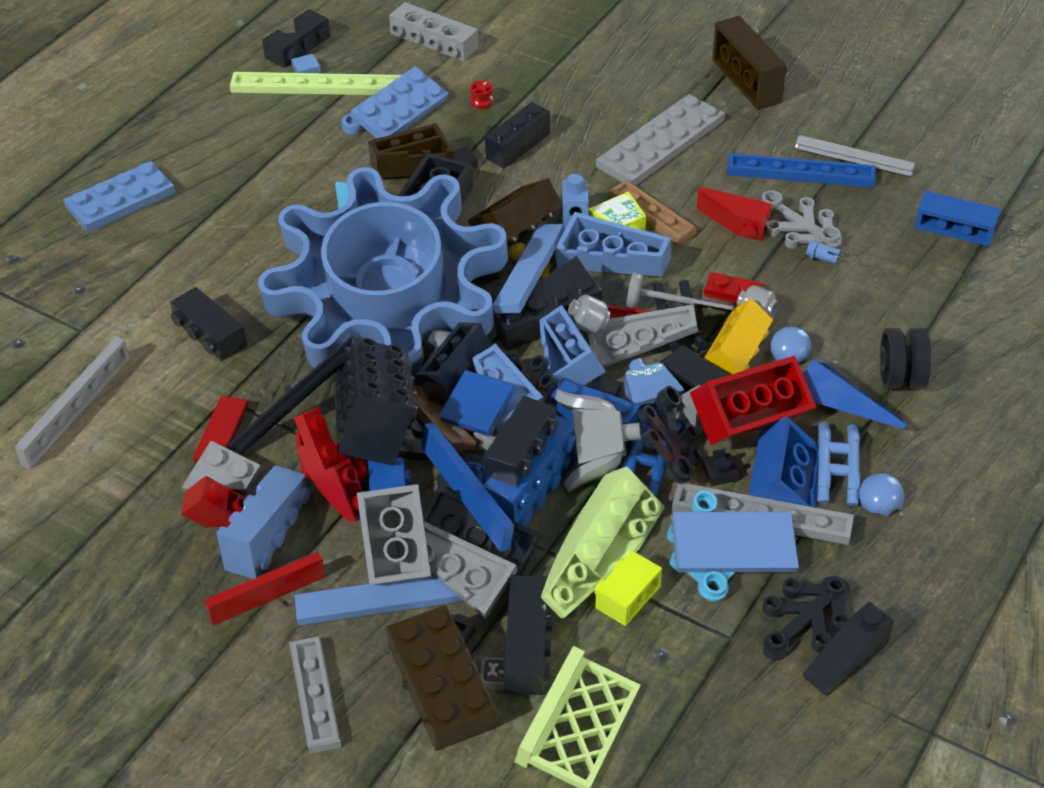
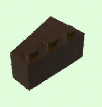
M437 123L368 141L370 164L379 173L381 178L411 176L426 153L454 159V151Z

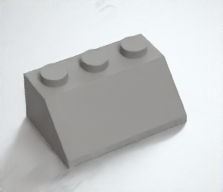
M418 484L357 493L369 585L431 576Z

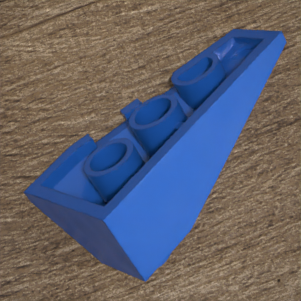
M813 359L803 372L814 402L901 429H906L909 425L908 422L882 403L871 400L872 397L866 391L855 385L851 386L849 384L850 380L823 360Z

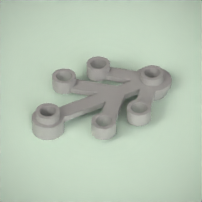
M770 190L763 193L762 201L772 203L771 213L777 212L792 221H768L766 225L767 235L776 237L780 235L781 231H804L811 233H787L785 246L790 249L798 248L800 243L809 244L811 240H819V243L833 248L841 245L842 235L839 229L833 227V211L829 209L819 211L818 222L823 225V228H820L814 222L813 210L815 202L812 198L804 197L800 199L799 211L803 213V216L782 204V195L779 192Z

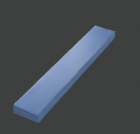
M544 224L538 226L493 304L495 313L521 312L565 231L564 224Z
M434 575L294 595L298 626L464 601Z

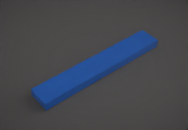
M729 153L727 175L874 188L876 165Z
M434 423L424 424L422 450L499 551L510 550L514 524Z

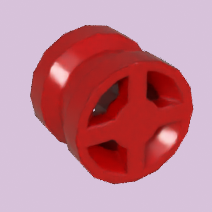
M479 80L470 85V94L472 95L470 97V104L472 107L487 109L492 106L493 97L491 94L493 93V86L490 82Z

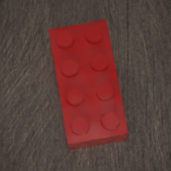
M795 356L708 381L690 392L711 446L758 431L784 417H788L791 420L798 418L817 408Z

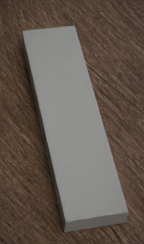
M317 636L289 642L308 752L312 754L340 748L341 742L321 638Z

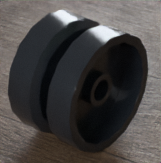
M885 328L880 342V375L883 387L885 389H900L904 382H906L910 389L926 388L929 383L931 370V347L928 331L925 328H910L906 335H904L900 328Z

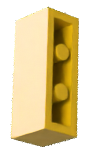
M752 298L746 300L733 309L704 359L710 364L717 366L726 375L748 370L750 367L748 363L759 352L758 346L768 336V328L773 319Z

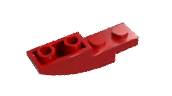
M320 408L310 409L294 417L304 442L296 450L309 476L327 501L350 523L360 520L357 493L363 492L358 480L357 472L350 458L340 460L337 447L333 443Z

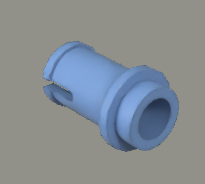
M811 240L806 255L810 256L812 260L817 258L836 265L841 249L821 244L819 240Z

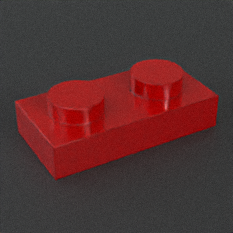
M710 272L704 289V297L737 303L741 291L746 292L752 285L761 287L762 282Z

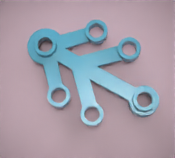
M699 491L694 496L691 504L693 512H714L717 506V498L709 491ZM699 505H705L707 509L701 508ZM671 524L667 531V538L670 542L674 543ZM674 551L669 563L674 570H677ZM736 572L686 573L698 582V591L704 599L716 602L726 596L729 588L727 581ZM708 585L715 586L717 591L711 590Z

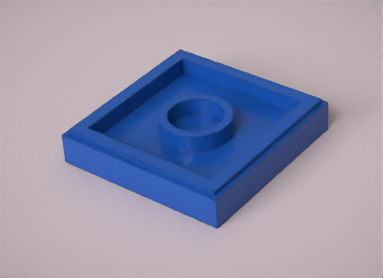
M465 370L439 417L443 422L490 437L516 389L513 384Z

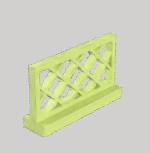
M573 646L519 746L515 763L527 768L528 764H531L577 788H591L641 685L584 658L585 651ZM584 669L597 675L600 683L585 687L581 677ZM620 686L630 691L627 698L614 701L609 688ZM603 690L608 703L593 706L588 693ZM582 695L587 708L572 712L568 702L569 698ZM611 710L616 720L615 723L602 726L597 713ZM590 715L595 728L580 732L576 718ZM569 720L574 734L559 737L555 725ZM599 735L603 745L602 749L589 752L584 738ZM577 741L582 754L567 758L562 744ZM556 746L561 760L549 762L539 757L543 749ZM597 758L595 764H593L592 759ZM585 761L590 772L587 780L573 774L570 765Z

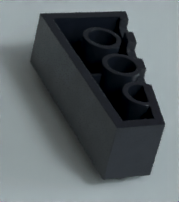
M576 256L536 283L520 313L497 314L494 312L496 334L507 351L541 337L539 320L561 305L568 313L570 303L585 294L602 301V290Z

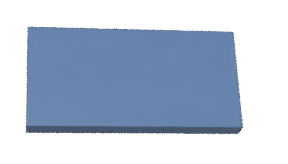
M673 512L671 516L677 572H796L799 568L791 512Z

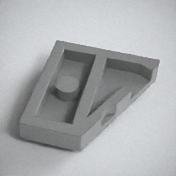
M210 441L182 488L186 491L203 477L208 476L237 493H248L262 468L259 464Z

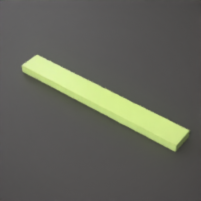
M233 72L230 91L231 93L374 95L401 75Z

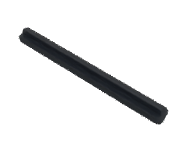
M353 336L349 337L228 444V449L242 455L345 364L342 363L344 349L346 346L350 347Z

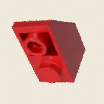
M205 476L185 491L181 515L205 528L229 527L231 524L229 523V517L235 511L241 513L246 497Z

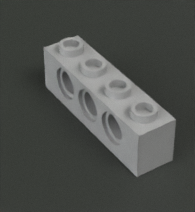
M404 2L389 15L391 34L456 59L465 61L479 48L477 28Z

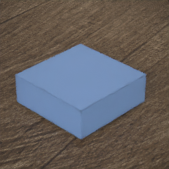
M313 54L291 59L296 73L321 72L320 65Z

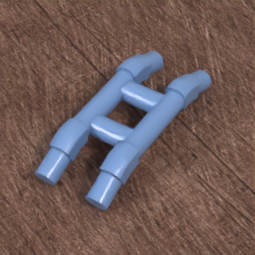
M821 422L818 425L817 502L821 504L829 503L831 475L847 476V505L858 506L860 490V434L858 427L855 424L847 426V443L830 442L831 430L829 424ZM830 453L848 455V465L831 464Z

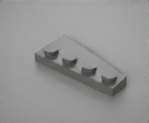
M694 304L609 319L604 330L589 334L590 348L604 368L696 333L698 328Z

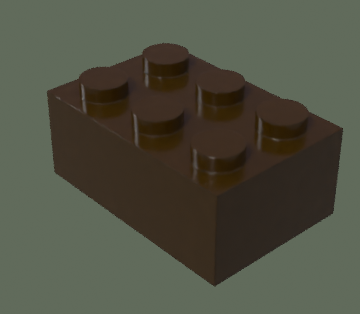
M548 178L517 188L467 221L471 227L491 223L499 225L505 230L507 244H510L520 238L518 234L522 231L526 233L538 226L536 222L539 220L545 221L556 214L555 210L561 207L562 203Z

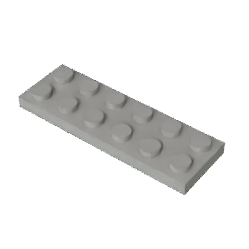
M688 94L597 158L596 167L621 182L627 180L636 186L725 121V113Z

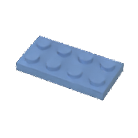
M415 66L353 108L350 117L377 139L403 132L448 99L449 93Z
M150 161L86 190L75 193L63 199L67 210L88 233L171 196L176 192L174 185Z

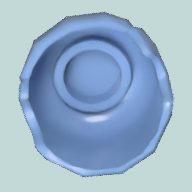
M784 327L777 331L771 340L770 351L777 361L791 356H795L798 363L807 361L812 350L809 335L798 327Z
M880 473L867 477L861 483L859 501L865 510L887 517L894 510L898 509L901 511L903 509L905 500L904 489L897 478L886 473Z

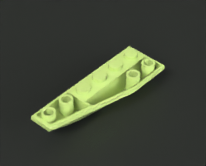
M628 467L604 475L577 517L556 556L541 598L560 618H565L595 590L598 582L602 578L606 579L612 573L619 559H624L631 551L636 553L640 549L665 508Z

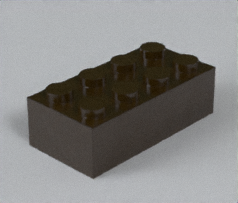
M740 15L715 22L712 61L757 110L782 103L785 91V74L787 73L785 61L763 41L761 36Z
M447 605L387 626L389 649L405 681L435 752L496 728V708Z

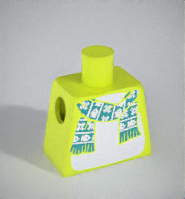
M629 192L589 208L588 216L646 230L645 213Z

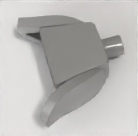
M557 389L555 400L563 407L573 411L578 464L580 465L564 483L568 494H570L578 487L614 471L621 463V458L626 456L625 442L641 440V429L639 423L623 425L620 411H616L614 405L605 399L567 393Z

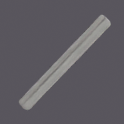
M802 135L798 136L796 141V149L856 164L876 165V169L905 176H911L915 167V163Z

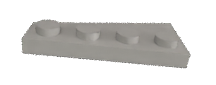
M423 521L430 572L482 617L487 619L510 584L511 575L517 573V566Z

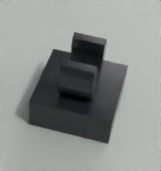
M725 448L714 450L713 456L703 458L702 466L710 486L739 480V472L731 453H726Z

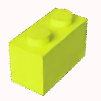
M631 551L624 559L621 558L617 561L612 573L606 579L602 578L598 582L594 591L596 594V609L622 625L627 626L661 587L662 568Z

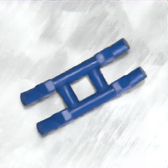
M675 419L679 435V431L683 427V421ZM640 422L641 436L649 429H652V424L645 425ZM661 438V441L664 443V445H665V446L668 448V450H669V447H668L667 444L664 442V440ZM642 439L634 440L622 468L628 467L634 473L637 464L653 467L647 488L657 497L665 473L666 462L660 454L657 457L641 453L644 447Z

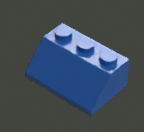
M784 417L760 429L749 494L756 497L815 507L818 491L819 445L788 417Z

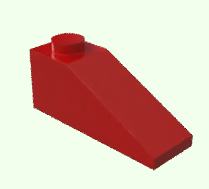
M699 186L696 208L737 236L762 241L766 232V225L770 221L772 203Z

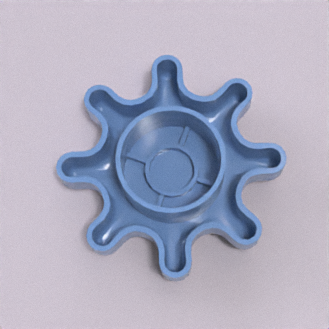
M362 167L355 169L349 174L347 178L349 199L338 210L321 213L303 205H291L283 209L279 214L278 222L283 242L292 253L300 257L288 265L266 270L258 279V286L264 307L270 315L274 317H288L297 314L313 316L302 332L306 357L313 368L318 366L349 337L353 336L360 339L370 338L384 345L395 344L408 350V358L412 362L411 375L416 378V374L424 366L422 343L431 335L432 331L437 329L453 330L458 323H481L486 335L491 332L494 325L492 298L487 291L470 282L477 277L496 273L504 268L508 261L506 232L499 225L492 223L472 227H464L455 223L462 211L460 185L453 176H435L418 193L411 196H395L385 191L381 177L375 169Z

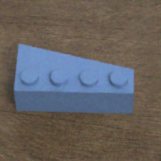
M574 212L555 247L556 266L558 269L577 256L587 271L620 274L638 272L646 276L662 277L671 260V238Z
M275 465L257 485L256 495H249L244 500V508L241 513L235 511L229 517V523H231L229 527H221L216 532L226 571L254 579L259 577L263 570L268 569L274 551L277 547H281L286 531L290 525L293 526L295 524L298 511L310 498L311 489L308 487L307 477L303 473Z

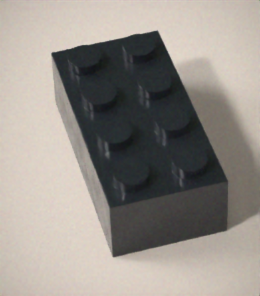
M426 153L398 196L414 195L433 177L449 175L459 182L461 203L463 204L473 188L472 164Z

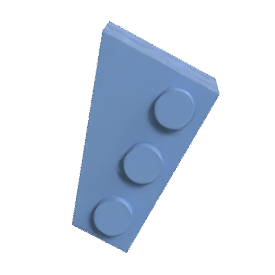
M562 305L539 320L541 342L545 352L544 358L549 363L546 373H551L557 379L558 385L562 379H566L585 386L606 372Z

